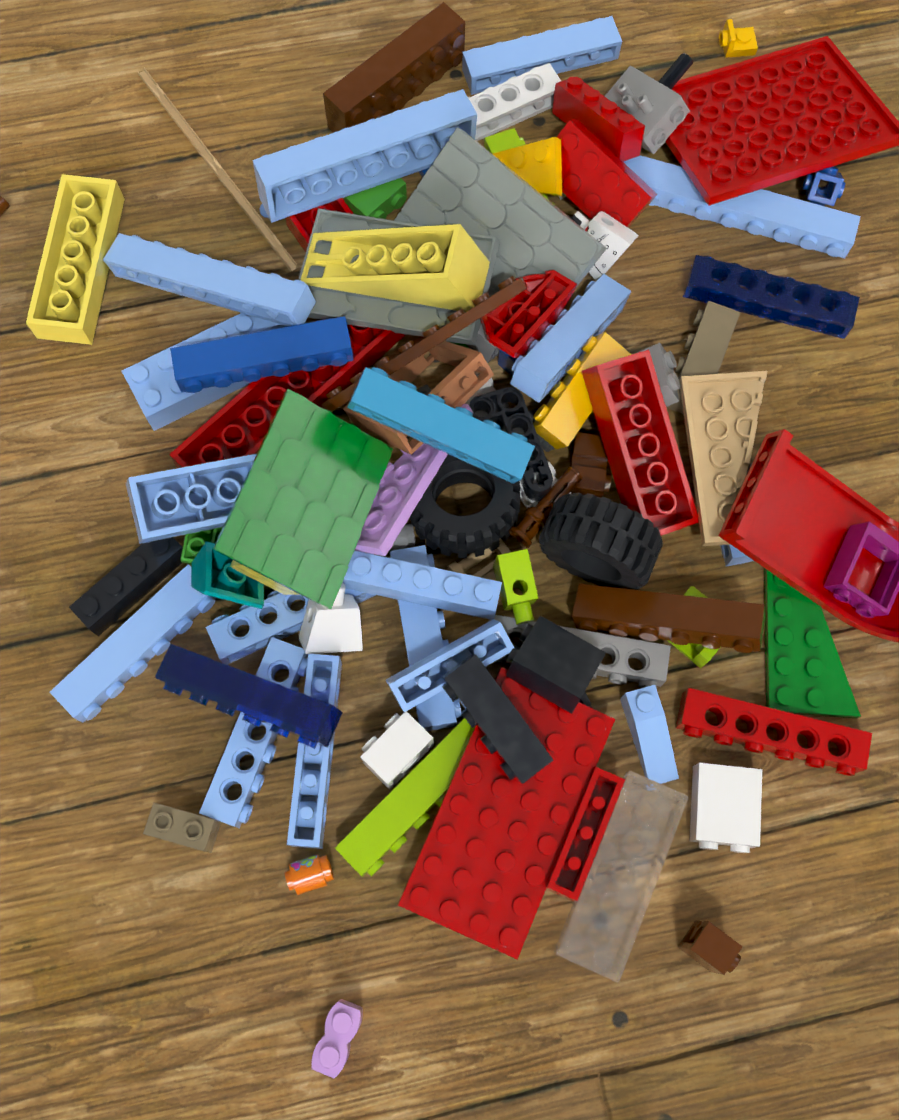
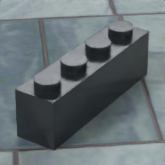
M173 537L141 544L69 608L89 630L99 637L183 563L180 560L183 547Z
M471 654L442 676L446 682L442 686L443 690L452 702L458 699L464 706L465 710L461 714L472 728L478 725L484 734L480 740L491 754L497 751L504 761L500 764V767L511 781L516 777L523 784L553 761V758L476 654Z

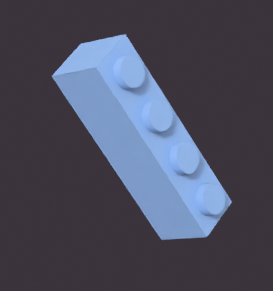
M493 619L386 679V682L403 712H406L443 691L442 686L446 682L442 676L471 654H476L486 667L509 654L514 646L501 622Z

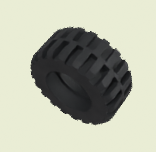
M448 454L424 492L423 497L410 515L411 523L415 527L418 537L421 540L426 539V545L432 550H436L439 547L441 548V554L449 557L451 553H458V558H467V554L475 553V557L482 556L485 549L489 548L490 551H494L500 547V538L506 541L511 536L509 529L516 527L520 512V481L512 484ZM458 483L476 484L484 488L492 497L491 502L486 508L469 516L449 514L436 504L438 496L446 488Z
M568 493L557 499L539 537L541 551L546 554L550 561H554L558 567L567 570L568 573L581 577L587 582L596 583L599 586L638 590L648 583L663 546V541L658 528L654 527L649 519H644L642 514L628 509V506L621 503L612 502L611 499L599 498L588 493L586 495Z

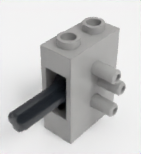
M682 53L659 81L654 80L630 65L605 95L607 99L615 102L618 107L633 115L635 119L645 125L641 147L653 155L690 112L681 95L671 90L693 64V60L686 53Z

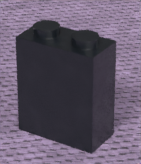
M540 616L534 626L529 623L520 637V640L524 642L521 648L515 645L509 654L506 662L511 665L506 676L572 714L606 652Z

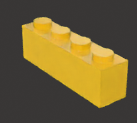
M606 332L595 337L593 335L590 336L581 348L583 353L578 359L575 358L566 368L567 376L562 382L559 381L550 391L551 399L546 405L543 404L533 416L535 419L533 425L536 433L555 449L568 447L593 411L581 371L631 355L630 352Z

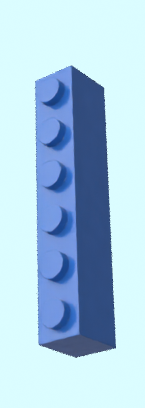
M345 316L170 348L175 381L181 393H197L203 388L214 386L223 388L236 382H255L262 377L273 375L283 377L290 372L300 370L314 371L321 366H341L348 361H354Z

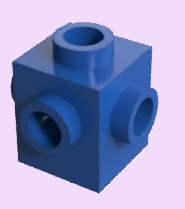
M833 166L806 175L802 189L806 190L805 195L807 200H810V203L821 206H834L837 198H841L845 182H843L844 178L841 173L838 172L839 168ZM820 180L828 181L825 187H818Z

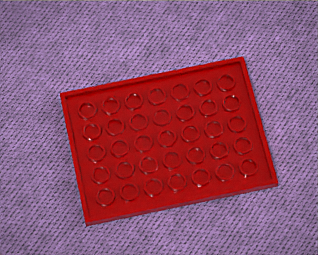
M828 36L679 80L671 89L681 95L690 112L665 142L708 206L899 146V121Z

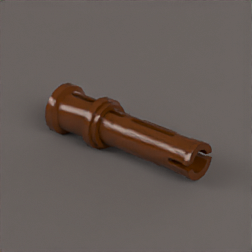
M568 467L535 507L526 509V515L516 527L509 529L510 535L518 543L529 548L532 545L531 540L544 528L554 502L563 495L570 494L575 486L582 481L583 477L574 468Z

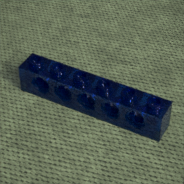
M699 255L695 256L683 297L704 303L711 301L742 313L845 339L854 326L860 298L850 295V293L845 291H835L823 288L818 284H807L796 281L791 277H780L769 274L764 270H753L742 267L737 263H726L715 260L710 256Z

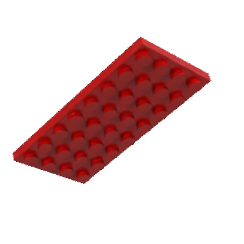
M501 667L495 681L553 758V761L523 784L516 777L511 781L500 767V764L504 762L497 751L493 754L488 751L480 740L484 734L476 725L397 905L518 960L546 891V886L593 770L597 766L615 718L582 703H578L571 714L507 677L506 673L508 670Z

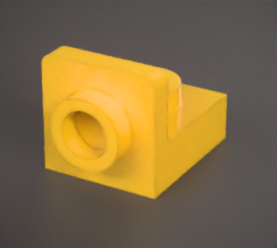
M726 19L723 30L719 32V45L723 47L725 58L756 55L758 46L754 27L734 28L732 19Z

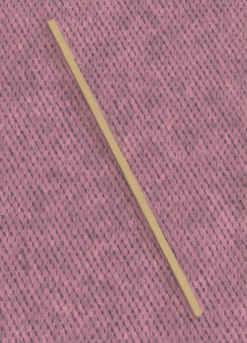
M144 67L145 71L138 72V75L290 272L295 270L297 263Z

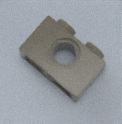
M153 802L143 834L212 853L221 822Z

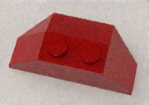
M555 270L545 271L544 274L524 276L523 279L529 288L480 318L489 343L513 358H518L520 355L525 357L533 341L536 339L540 341L546 328L550 324L555 325L559 315L575 291L577 283Z

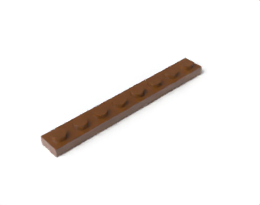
M511 276L498 285L500 291L490 297L488 292L484 293L472 301L475 306L466 313L462 308L447 317L450 323L442 328H439L437 324L422 333L425 339L417 344L413 340L398 348L400 355L392 360L389 356H386L373 364L374 367L385 371L390 376L529 287L523 277L515 280L514 276ZM362 372L350 379L352 385L345 390H342L341 386L326 394L328 400L321 404L322 408L333 412L349 402Z

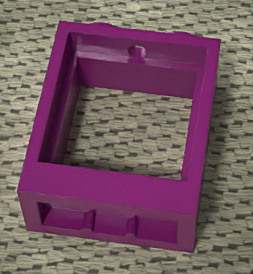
M871 522L851 525L823 587L834 593L833 596L837 600L849 603L855 607L856 612L861 616L873 618L874 616L889 615L899 591V542ZM862 548H865L885 562L870 597L848 583Z

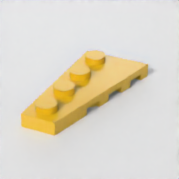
M552 137L493 153L496 158L540 194L562 196L561 139Z

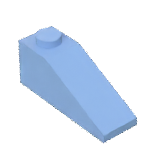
M651 685L625 693L620 698L648 787L679 779L666 717L656 686Z

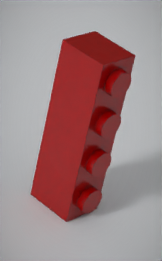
M569 77L567 80L556 83L552 113L566 124L569 120L578 119L623 162L640 156L645 130L644 124L635 119L633 115L618 107L615 102L600 94L598 90L586 84L579 77Z
M594 768L547 883V890L571 901H578L625 779L601 768Z

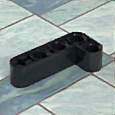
M506 387L473 398L469 404L473 411L472 417L482 422L483 420L495 422L501 427L502 431L508 434L514 433L512 431L514 428L525 430L526 433L522 435L528 439V443L535 446L532 452L535 460L528 462L520 482L527 498L536 502L540 501L550 491L553 477L523 395L516 388ZM505 402H511L515 404L516 407L509 409L504 407L502 404ZM478 410L486 411L488 415L485 417H479L475 414V412ZM535 472H537V473H536V479H537L538 484H537V483H534V484H533L534 477H535V474H534Z

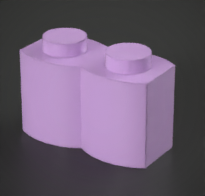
M340 999L331 1008L325 1022V1035L318 1042L313 1052L312 1070L332 1078L337 1077L349 1057L350 1041L356 1035L362 1022V1007Z

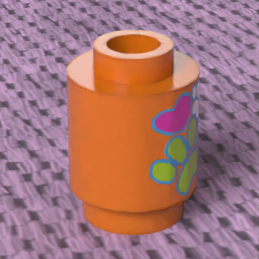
M317 854L290 863L289 871L285 872L289 890L295 889L297 895L327 886V882L334 880L328 855L320 857Z

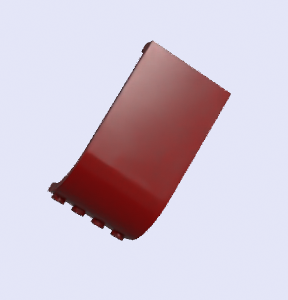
M782 429L766 434L718 536L846 624L870 635L899 643V591L889 615L867 618L858 614L856 608L849 603L841 602L834 598V593L823 587L851 525L871 522L899 542V522L887 516L791 446L790 442L794 435L787 430ZM862 548L848 583L870 597L885 562L865 548Z

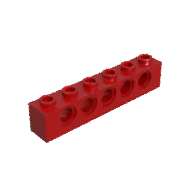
M687 688L682 693L676 728L684 730L683 734L689 737L702 738V735L713 737V742L732 746V743L744 745V750L749 752L763 753V750L774 752V757L781 760L793 761L794 758L805 760V765L821 769L824 768V765L836 768V773L846 776H855V773L867 770L872 733L729 697ZM706 711H711L717 716V726L707 723L705 719ZM736 719H742L747 723V733L738 731L735 724ZM767 726L776 729L778 733L777 741H773L767 736ZM798 734H802L807 738V749L802 748L798 744ZM829 741L834 742L837 745V756H834L829 752Z

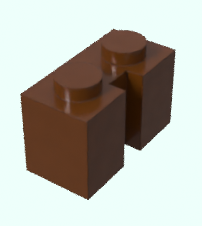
M578 432L575 436L570 467L577 470L583 479L575 486L571 494L581 493L586 495L588 493L602 498L604 492H609L611 475L606 474V468L610 464L602 438L599 435Z
M698 920L694 921L678 945L679 949L709 972L725 975L727 971L731 973L737 967L741 960V956L738 953L743 947L710 921L702 922Z

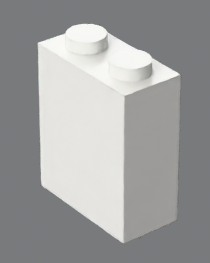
M708 763L694 765L689 841L699 842V848L718 850V845H728L731 852L750 853V848L760 847L762 769Z

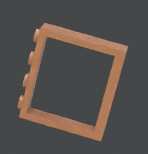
M420 336L414 343L417 344L425 338ZM444 341L428 351L431 355L427 359L424 358L425 354L388 376V378L397 382L406 381L411 383L434 360L455 366L456 368L429 394L441 397L445 400L444 404L456 408L466 403L494 373L481 352ZM348 405L343 408L352 423L361 431L412 455L423 444V442L414 438L408 443L406 438L408 435L347 408Z

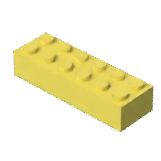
M64 174L61 176L26 324L37 339L90 345L93 343L109 267L103 259L116 239L125 200L116 180Z

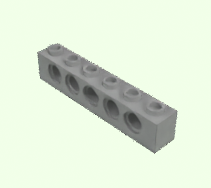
M495 615L494 620L501 622L509 638H520L528 623L516 625L515 618ZM534 621L529 622V624H531V625H533V626H534L535 623H536V622H534ZM562 627L612 657L613 662L611 665L600 663L592 679H596V676L608 677V681L615 684H626L627 681L639 683L638 687L640 688L655 685L656 689L657 686L661 687L666 682L670 645ZM509 654L494 662L506 663ZM628 659H639L642 663V670L636 671L631 669Z

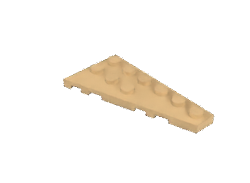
M768 371L681 376L679 380L702 546L729 545L728 542L718 535L747 476L758 424L759 408L763 398L762 392Z

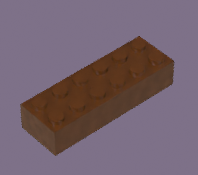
M443 2L323 93L328 128L334 133L344 128L367 122L370 119H376L401 110L409 100L422 94L426 87L434 81L440 80L444 73L453 66H458L462 62L465 49V21Z

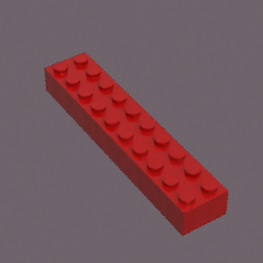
M347 325L354 361H348L341 366H321L314 371L300 370L290 372L283 377H276L274 375L262 377L258 381L251 382L169 454L177 468L257 454L287 389L304 396L322 408L321 404L328 400L326 394L341 386L342 390H345L351 385V378L361 373L365 367L370 368L406 334L395 333L391 330Z

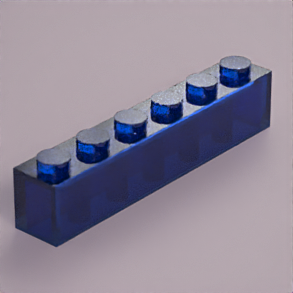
M170 644L155 675L156 679L165 683L163 689L180 696L182 691L191 694L190 700L206 706L208 701L217 704L215 710L232 717L235 712L244 715L243 721L260 727L263 722L271 726L269 731L287 738L289 733L299 737L298 743L313 749L316 748L317 744L328 748L343 713L332 704Z

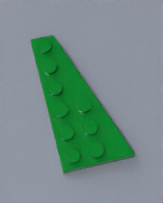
M764 568L766 707L797 715L841 718L861 717L821 606Z

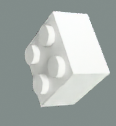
M407 711L401 716L396 713L385 724L386 731L379 738L373 736L361 749L364 752L361 756L364 765L389 790L434 746L433 737Z

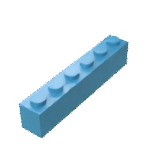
M365 367L347 408L512 484L522 479L535 447L527 442L528 439L518 433L508 434L500 430V426L490 420H483L482 422L472 417L473 413L465 408H452L444 404L445 400L437 395L422 394L416 391L417 387L409 382L394 381L388 378V373L379 368L372 367L369 369Z

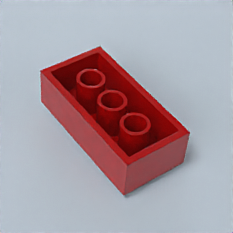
M578 119L569 120L558 134L557 138L561 139L562 192L591 220L602 211L629 228L658 194Z

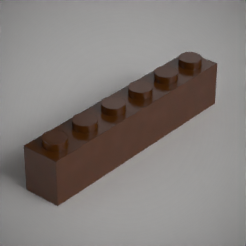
M579 584L572 617L576 629L606 632L619 637H626L627 635L638 636L646 641L670 640L677 645H687L689 643L702 644V646L709 649H719L720 647L734 648V650L741 653H751L752 651L760 652L765 622V604Z

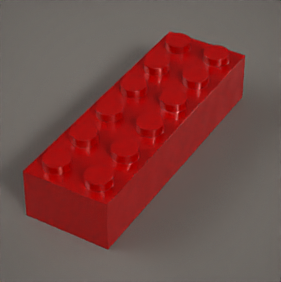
M649 349L581 371L621 504L628 506L627 508L642 514L644 519H649L654 527L658 528L661 536L698 523L697 510Z

